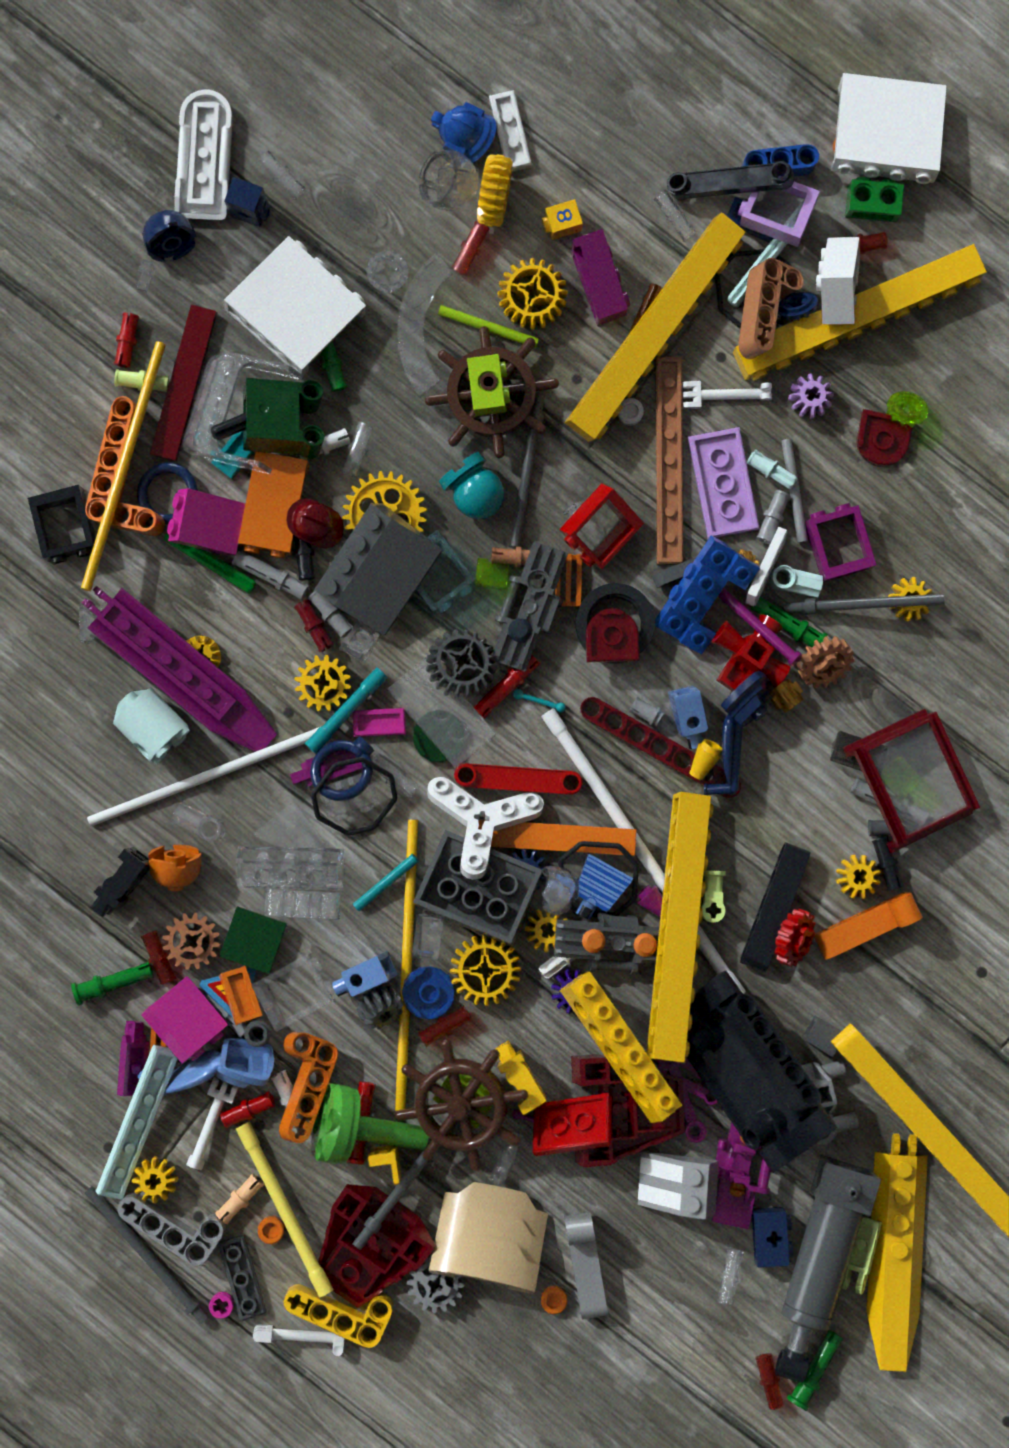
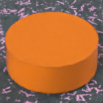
M277 1216L265 1217L258 1226V1236L267 1244L279 1242L285 1233V1225Z
M552 1285L544 1289L541 1294V1304L546 1312L559 1314L566 1308L568 1300L563 1288Z

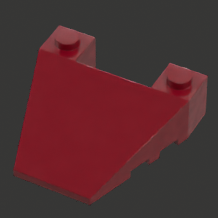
M597 1054L571 1056L572 1083L579 1086L598 1085V1094L609 1093L612 1096L611 1146L575 1151V1163L582 1167L612 1165L618 1162L617 1160L629 1155H635L640 1150L652 1145H658L685 1133L683 1079L660 1073L682 1106L665 1120L650 1123L606 1057Z

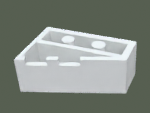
M859 237L828 238L826 248L821 250L816 290L821 291L822 324L855 323L854 305H856L857 300L855 288L858 286L860 266Z

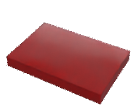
M609 1093L544 1102L534 1108L532 1153L537 1157L611 1146L612 1096Z

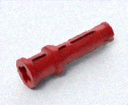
M359 1081L360 1116L370 1117L373 1094L376 1087L374 1083ZM355 1141L352 1153L347 1160L348 1163L360 1165L365 1163L363 1154L367 1141Z

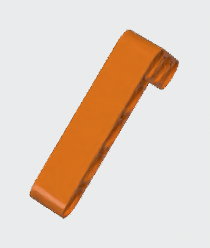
M126 396L116 398L111 405L85 507L88 518L99 524L101 523L102 516L98 517V510L103 506L106 507L137 403ZM131 406L130 412L123 416L125 408ZM124 431L123 438L117 441L118 434ZM115 456H117V463L114 466H111V460ZM125 478L111 527L148 536L160 535L165 528V521L161 515L148 508L121 503L126 482ZM111 481L110 489L105 492V484ZM129 512L128 519L122 523L123 514ZM153 517V524L146 528V521Z

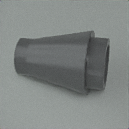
M256 1020L246 1026L244 1037L249 1045L262 1047L270 1040L271 1031L265 1022ZM256 1028L263 1029V1036H258L256 1034Z

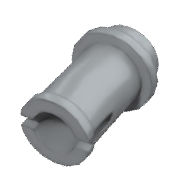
M639 697L635 699L629 712L648 721L650 726L651 724L657 726L664 712L660 711V707L657 709L639 699Z

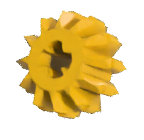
M916 577L910 578L909 583L905 578H902L900 586L894 584L891 587L896 594H889L888 597L909 596L910 594L913 596L929 595L932 593V590L924 591L923 587L926 585V582L921 581L917 585ZM927 606L897 607L898 611L895 617L899 618L905 613L904 619L906 622L911 621L912 615L918 621L921 619V613L926 615L930 610Z
M850 855L851 864L843 859L841 864L845 869H836V873L843 874V878L835 880L836 884L845 883L840 891L846 893L850 890V898L854 899L858 893L861 899H865V889L869 893L874 894L875 889L871 884L880 885L881 881L873 878L874 875H879L881 872L879 869L871 870L876 862L871 860L866 864V855H861L859 861L856 855ZM862 871L860 876L862 882H854L853 880L856 876L853 873Z
M550 907L546 908V916L544 917L540 909H537L538 920L532 916L528 917V920L535 924L534 927L525 926V931H534L535 933L527 937L528 942L537 938L538 940L534 944V948L537 950L541 943H544L545 953L549 952V944L552 943L554 948L556 919L561 915V911L557 910L554 916L551 917ZM544 923L546 926L547 923L553 924L552 930L554 934L552 936H549V934H547L548 937L542 936L543 930L541 926Z
M157 1156L152 1158L151 1163L147 1159L141 1162L143 1168L136 1167L134 1170L139 1177L133 1178L132 1183L140 1184L135 1189V1193L139 1194L143 1191L145 1193L142 1197L143 1201H146L150 1195L152 1196L153 1203L159 1201V1196L164 1201L169 1198L168 1192L174 1193L176 1187L171 1183L177 1182L178 1176H170L176 1170L175 1166L167 1169L165 1166L168 1164V1160L164 1159L159 1164ZM154 1174L157 1175L156 1179L160 1178L161 1180L157 1185L153 1184L154 1181H150Z

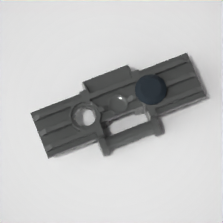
M534 541L521 577L510 576L509 581L511 584L500 614L495 617V621L502 623L503 627L493 652V656H496L494 661L526 672L540 631L552 634L554 627L551 623L557 607L561 608L564 601L562 598L554 595L568 556L567 552ZM538 574L546 578V584L541 589H535L531 584L532 578ZM520 586L528 588L517 619H510L509 617Z

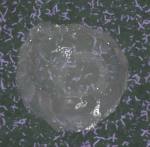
M545 866L542 869V874L546 877L545 889L542 893L544 897L542 901L543 910L553 915L569 912L571 904L579 896V882L574 874L566 868Z

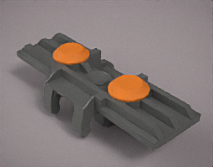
M598 913L597 920H599V923L556 919L554 957L588 959V969L590 972L610 970L629 972L630 975H637L639 963L656 964L659 927L639 926L638 918L634 915L621 917L609 916L607 913ZM601 950L629 952V961L600 959Z

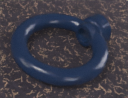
M169 462L160 463L148 469L141 477L137 487L139 507L148 508L164 518L165 525L169 524L173 514H162L151 507L147 497L151 481L160 474L173 473L184 480L187 488L198 491L196 480L190 471L179 464Z
M359 736L354 742L338 740L322 747L316 753L311 763L310 777L313 786L316 787L321 781V767L329 755L337 751H349L356 758L364 757L372 762L370 757L374 752L372 746ZM362 763L361 778L353 787L339 791L333 790L324 784L319 793L334 801L353 799L368 787L373 769Z

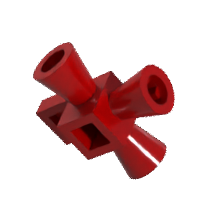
M763 614L759 616V620L776 635L782 630L781 624L775 619ZM725 621L712 639V643L734 652L716 680L732 692L754 672H764L772 685L777 687L790 671V665L770 657L775 648L769 645V642L756 630H754L753 634L742 637L728 621Z

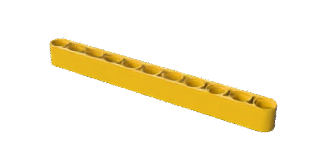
M851 1023L848 1024L830 1042L1009 1238V1196Z

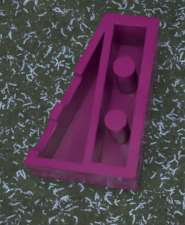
M603 229L573 239L571 255L597 326L626 316L630 301L626 291L622 292L620 285L621 276L618 268L614 266L612 251L606 241Z

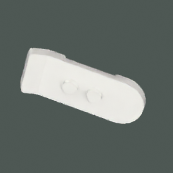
M199 90L190 94L184 100L180 109L175 211L191 219L223 220L228 216V209L224 200L229 190L233 115L228 101L220 93L213 90Z

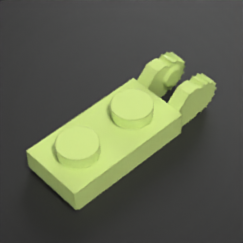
M862 1217L842 1289L846 1290L849 1286L853 1270L859 1272L855 1293L863 1294L868 1275L870 1274L882 1222Z

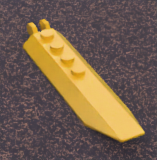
M893 1133L891 1153L874 1152L873 1172L881 1181L871 1212V1219L882 1222L870 1274L868 1275L866 1313L879 1370L906 1372L920 1316L928 1155L916 1156L917 1138L913 1134H910L907 1140V1154H899L901 1138L899 1134Z

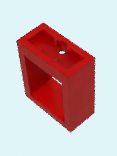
M601 483L559 530L566 536L563 539L565 543L573 550L578 549L582 553L579 557L589 567L595 565L603 569L642 527L644 522L613 488ZM606 503L621 522L592 552L577 536V533Z

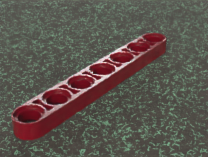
M588 697L581 703L580 713L587 721L704 786V783L722 784L726 779L724 769L717 765H714L712 768L713 777L711 780L704 781L694 778L689 773L695 756L694 752L598 698ZM593 701L598 704L599 713L591 717L585 713L584 707L586 703ZM616 714L621 717L622 725L620 728L611 729L608 726L607 719L610 715ZM635 727H639L645 732V737L641 742H634L630 737V732ZM657 740L666 742L668 750L664 755H657L653 750V744ZM680 753H686L690 757V765L686 768H680L676 764V757ZM739 780V789H738V792H737L736 794H732V795H730V794H718V795H720V796H722V797H725V798H733V797L737 796V795L740 793V790H741V782H740V780Z

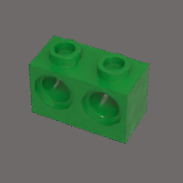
M868 177L852 179L847 189L845 218L896 223L902 213L904 184H897V181L890 179L882 180L881 182L871 181ZM856 193L865 194L868 201H859ZM882 196H890L893 204H886L882 200Z

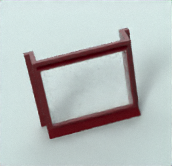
M922 709L842 747L846 757H856L893 840L886 843L890 853L896 852L973 814V810L980 808L937 711L927 713L926 709Z

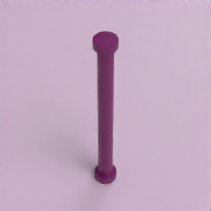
M725 588L722 589L718 597L785 656L790 666H794L801 659L802 654L799 651L795 652Z

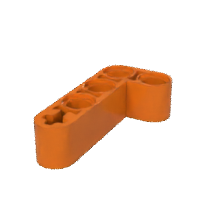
M904 892L817 932L814 938L824 959L827 960L894 928L911 925L921 920L923 916L912 893Z
M293 1032L285 1037L283 1047L287 1054L303 1060L281 1120L279 1133L285 1141L303 1143L309 1138L338 1058V1050L329 1041L308 1033ZM298 1038H301L303 1043L300 1051H297L295 1047ZM322 1047H324L326 1051V1055L323 1060L319 1058V1050ZM314 1072L317 1076L316 1083L312 1086L310 1084L309 1079L311 1074ZM306 1098L308 1105L306 1110L302 1111L300 1104L302 1099ZM296 1116H303V1119H298ZM293 1127L298 1129L296 1134L292 1131Z

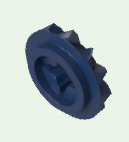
M807 292L790 294L779 302L777 314L780 319H786L787 321H792L793 319L799 321L800 318H808L809 314L815 313L816 307L819 306L817 297Z

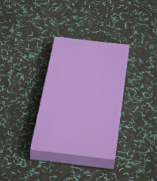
M740 428L688 437L707 539L711 535L719 538L759 530Z

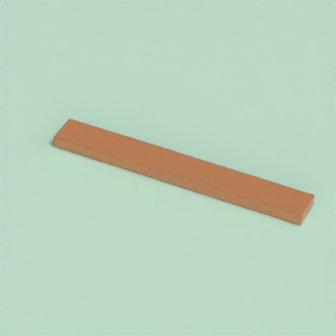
M656 357V565H678L683 563L682 357Z

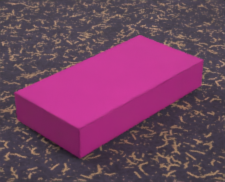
M405 708L355 710L353 712V737L406 735Z

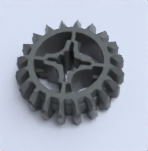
M457 629L453 631L452 636L446 631L443 634V639L439 637L435 639L434 643L436 646H430V655L426 657V662L429 663L426 671L432 673L429 678L430 682L438 681L435 687L436 690L442 687L446 688L445 696H448L450 691L455 692V699L459 698L460 693H463L465 699H469L471 692L473 695L478 696L480 689L487 690L488 683H492L494 679L492 674L497 670V667L493 665L496 662L494 661L496 656L490 655L493 652V647H484L487 640L485 638L478 641L477 632L473 634V637L468 636V629L464 630L463 635H460ZM455 647H462V648H464V649H463L462 651H460V652H455V651H453V650H450V652L447 651V650H449V649H451V648H455ZM472 652L479 658L481 667L478 666L479 663L472 659ZM464 656H466V659L464 661L465 664L463 665V667L460 668L459 672H456L458 668L457 664H459L460 661L463 660ZM441 661L445 662L444 665L450 668L451 677L444 671ZM463 676L475 677V679L470 681H458Z

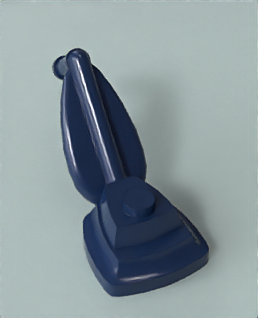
M754 672L721 704V707L728 713L722 728L723 765L728 784L704 783V795H732L738 792L743 727L753 720H760L768 712L765 698L770 694L768 688L771 681L764 672Z

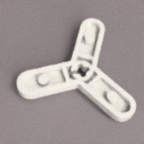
M445 777L432 779L428 784L427 795L431 802L467 827L460 871L466 878L471 880L482 878L487 871L493 832L538 818L542 814L544 806L541 796L534 792L522 793L484 805ZM480 816L485 817L481 830L478 829Z

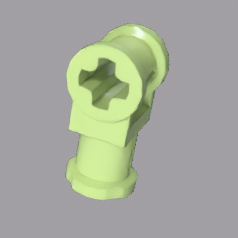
M706 870L703 872L706 887L701 908L703 910V919L713 923L722 920L725 916L723 877L726 876V871ZM711 903H715V908H720V913L715 914L714 918H711L710 913H706V908L711 907Z

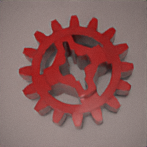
M794 909L792 914L788 913L787 920L785 919L781 923V929L778 930V936L775 939V944L778 947L774 951L775 954H778L776 960L780 961L779 963L790 967L792 965L797 966L798 961L802 962L803 956H806L810 951L809 947L812 945V939L815 937L813 928L816 925V922H813L814 916L810 912Z

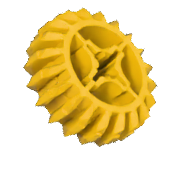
M489 155L486 158L477 209L478 223L485 224V226L500 227L505 217L513 167L512 159L505 157V155Z
M531 258L530 265L527 266L524 260H520V268L518 269L516 265L512 264L510 269L513 274L504 272L503 277L506 281H499V287L504 289L498 291L497 294L499 298L503 299L499 302L500 308L507 307L504 311L505 317L513 314L511 323L515 324L520 319L521 328L526 326V322L530 323L531 330L535 329L536 322H539L541 328H545V319L551 324L554 323L555 318L553 314L561 316L562 311L559 307H566V301L562 299L568 296V291L562 289L566 286V281L559 280L562 275L560 271L552 274L554 270L553 264H550L547 269L544 268L545 260H541L539 265H535V259ZM526 276H533L529 283L519 282V284H515ZM542 278L551 285L554 296L548 294V291L541 287ZM536 284L537 292L535 298H532L529 304L530 290H533ZM511 292L516 293L517 297L524 300L523 310L514 303ZM550 304L546 309L532 313L536 305Z
M482 935V942L478 943L477 937L472 936L474 945L470 946L467 941H463L462 944L466 951L463 952L459 948L455 950L456 954L461 956L460 960L457 958L451 959V963L457 964L458 968H451L450 973L458 974L459 977L452 979L451 982L452 984L461 982L462 985L456 991L461 993L466 989L468 991L464 997L466 1001L470 999L471 995H474L475 1005H478L480 997L484 998L485 1006H489L490 997H493L495 1004H499L497 995L501 993L503 998L507 999L509 996L505 989L516 990V987L510 983L511 980L515 982L520 981V977L513 975V972L521 971V966H513L512 964L519 960V956L510 958L509 954L514 951V948L509 947L507 950H504L505 944L500 943V945L495 944V939H492L491 942H486L487 936ZM489 948L499 952L506 960L507 965L492 963L489 958ZM481 949L480 962L476 965L463 967L466 958L473 951ZM484 956H486V963H488L489 968L499 969L493 970L492 973L489 972L490 976H487V983H485L483 973L478 972V967H482L481 964L484 963ZM507 973L505 981L498 988L490 991L491 978L497 974ZM470 974L479 977L482 982V991L470 986L464 975Z

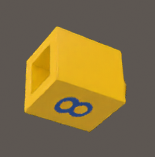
M575 199L545 208V217L541 218L545 233L550 232L552 240L582 231L583 222Z

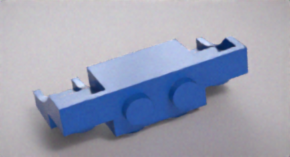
M711 535L694 562L688 564L685 568L684 577L680 583L671 589L668 601L655 619L656 627L677 638L681 644L702 655L716 634L714 629L701 622L728 581L746 590L760 567Z

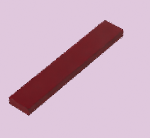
M192 304L190 306L150 452L152 456L177 462L217 316V311Z

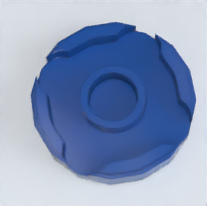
M431 966L419 967L411 972L405 979L402 988V999L407 1010L422 1019H436L447 1013L453 1004L455 991L454 984H452L449 975L443 970Z

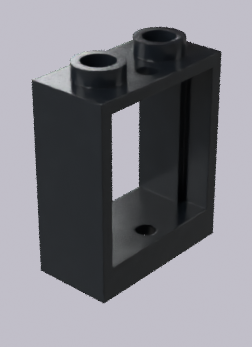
M80 485L28 497L44 560L51 561L52 564L66 562L69 556L77 555L78 558L91 555L96 535L92 520L88 518L85 512L87 500L84 489ZM76 502L86 541L50 550L41 510Z

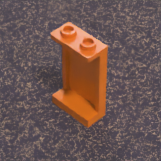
M255 452L238 544L244 547L245 552L259 554L260 550L270 552L269 556L285 559V555L292 556L294 535L287 526L286 517L290 506L302 498L305 477L308 475L310 466L308 460L266 452Z

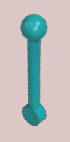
M516 689L513 692V696L517 700L523 698L555 708L559 713L566 710V705L562 702L557 704L524 694L520 689Z

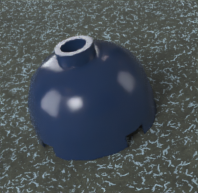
M175 210L157 212L144 225L142 232L144 246L148 255L153 260L166 262L164 258L173 256V260L180 259L187 255L196 244L194 241L196 233L192 224L185 215Z

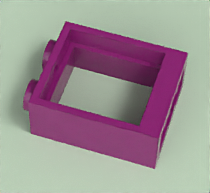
M850 503L835 507L836 512L826 514L825 510L811 514V519L805 522L818 571L823 576V583L872 569L877 565L859 505L851 507ZM852 516L864 558L829 568L817 525Z

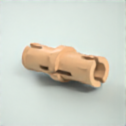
M252 1173L238 1190L234 1189L232 1191L230 1199L215 1212L219 1219L223 1217V1223L229 1224L230 1220L242 1208H246L249 1205L248 1201L264 1186L260 1178L257 1181L256 1178L258 1176Z

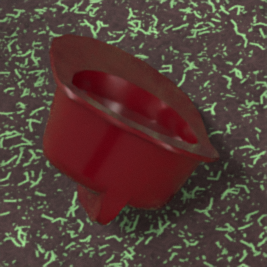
M307 498L300 499L293 503L287 511L286 521L289 530L294 536L307 543L327 549L338 544L343 536L344 525L339 513L318 501Z

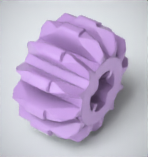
M808 374L806 380L803 377H799L797 379L798 385L792 384L790 389L794 393L789 395L788 400L796 401L791 407L792 410L802 409L799 413L800 417H803L808 412L809 418L814 419L816 413L823 416L825 414L824 408L829 409L832 403L828 399L833 398L834 393L826 391L831 386L829 382L824 385L821 384L822 376H819L814 381L813 374ZM810 392L815 394L812 401L807 399Z

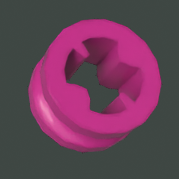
M227 1292L216 1293L209 1302L210 1313L219 1319L229 1316L234 1308V1299ZM217 1299H221L222 1302L227 1301L226 1311H223L221 1308L216 1309Z

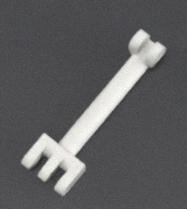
M701 381L682 382V388H693V391L682 393L683 399H693V402H683V409H701V400H772V383H762L760 389L701 390Z
M216 1077L213 1078L207 1095L215 1097L193 1155L190 1154L186 1164L198 1170H202L206 1160L202 1158L225 1101L233 1104L239 1088L233 1085L230 1094H228L226 1090L229 1083L224 1081L221 1089L217 1090L219 1078Z
M256 1325L253 1332V1339L256 1342L271 1343V1340L333 1343V1354L340 1356L343 1353L344 1338L332 1332L273 1329V1325Z

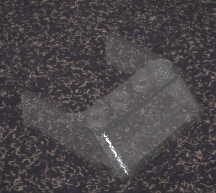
M234 352L214 355L205 364L182 438V447L187 453L194 456L271 474L272 469L259 461L224 453L220 449V441L213 438L211 427L226 421L237 382L244 367L300 379L301 373L287 364Z

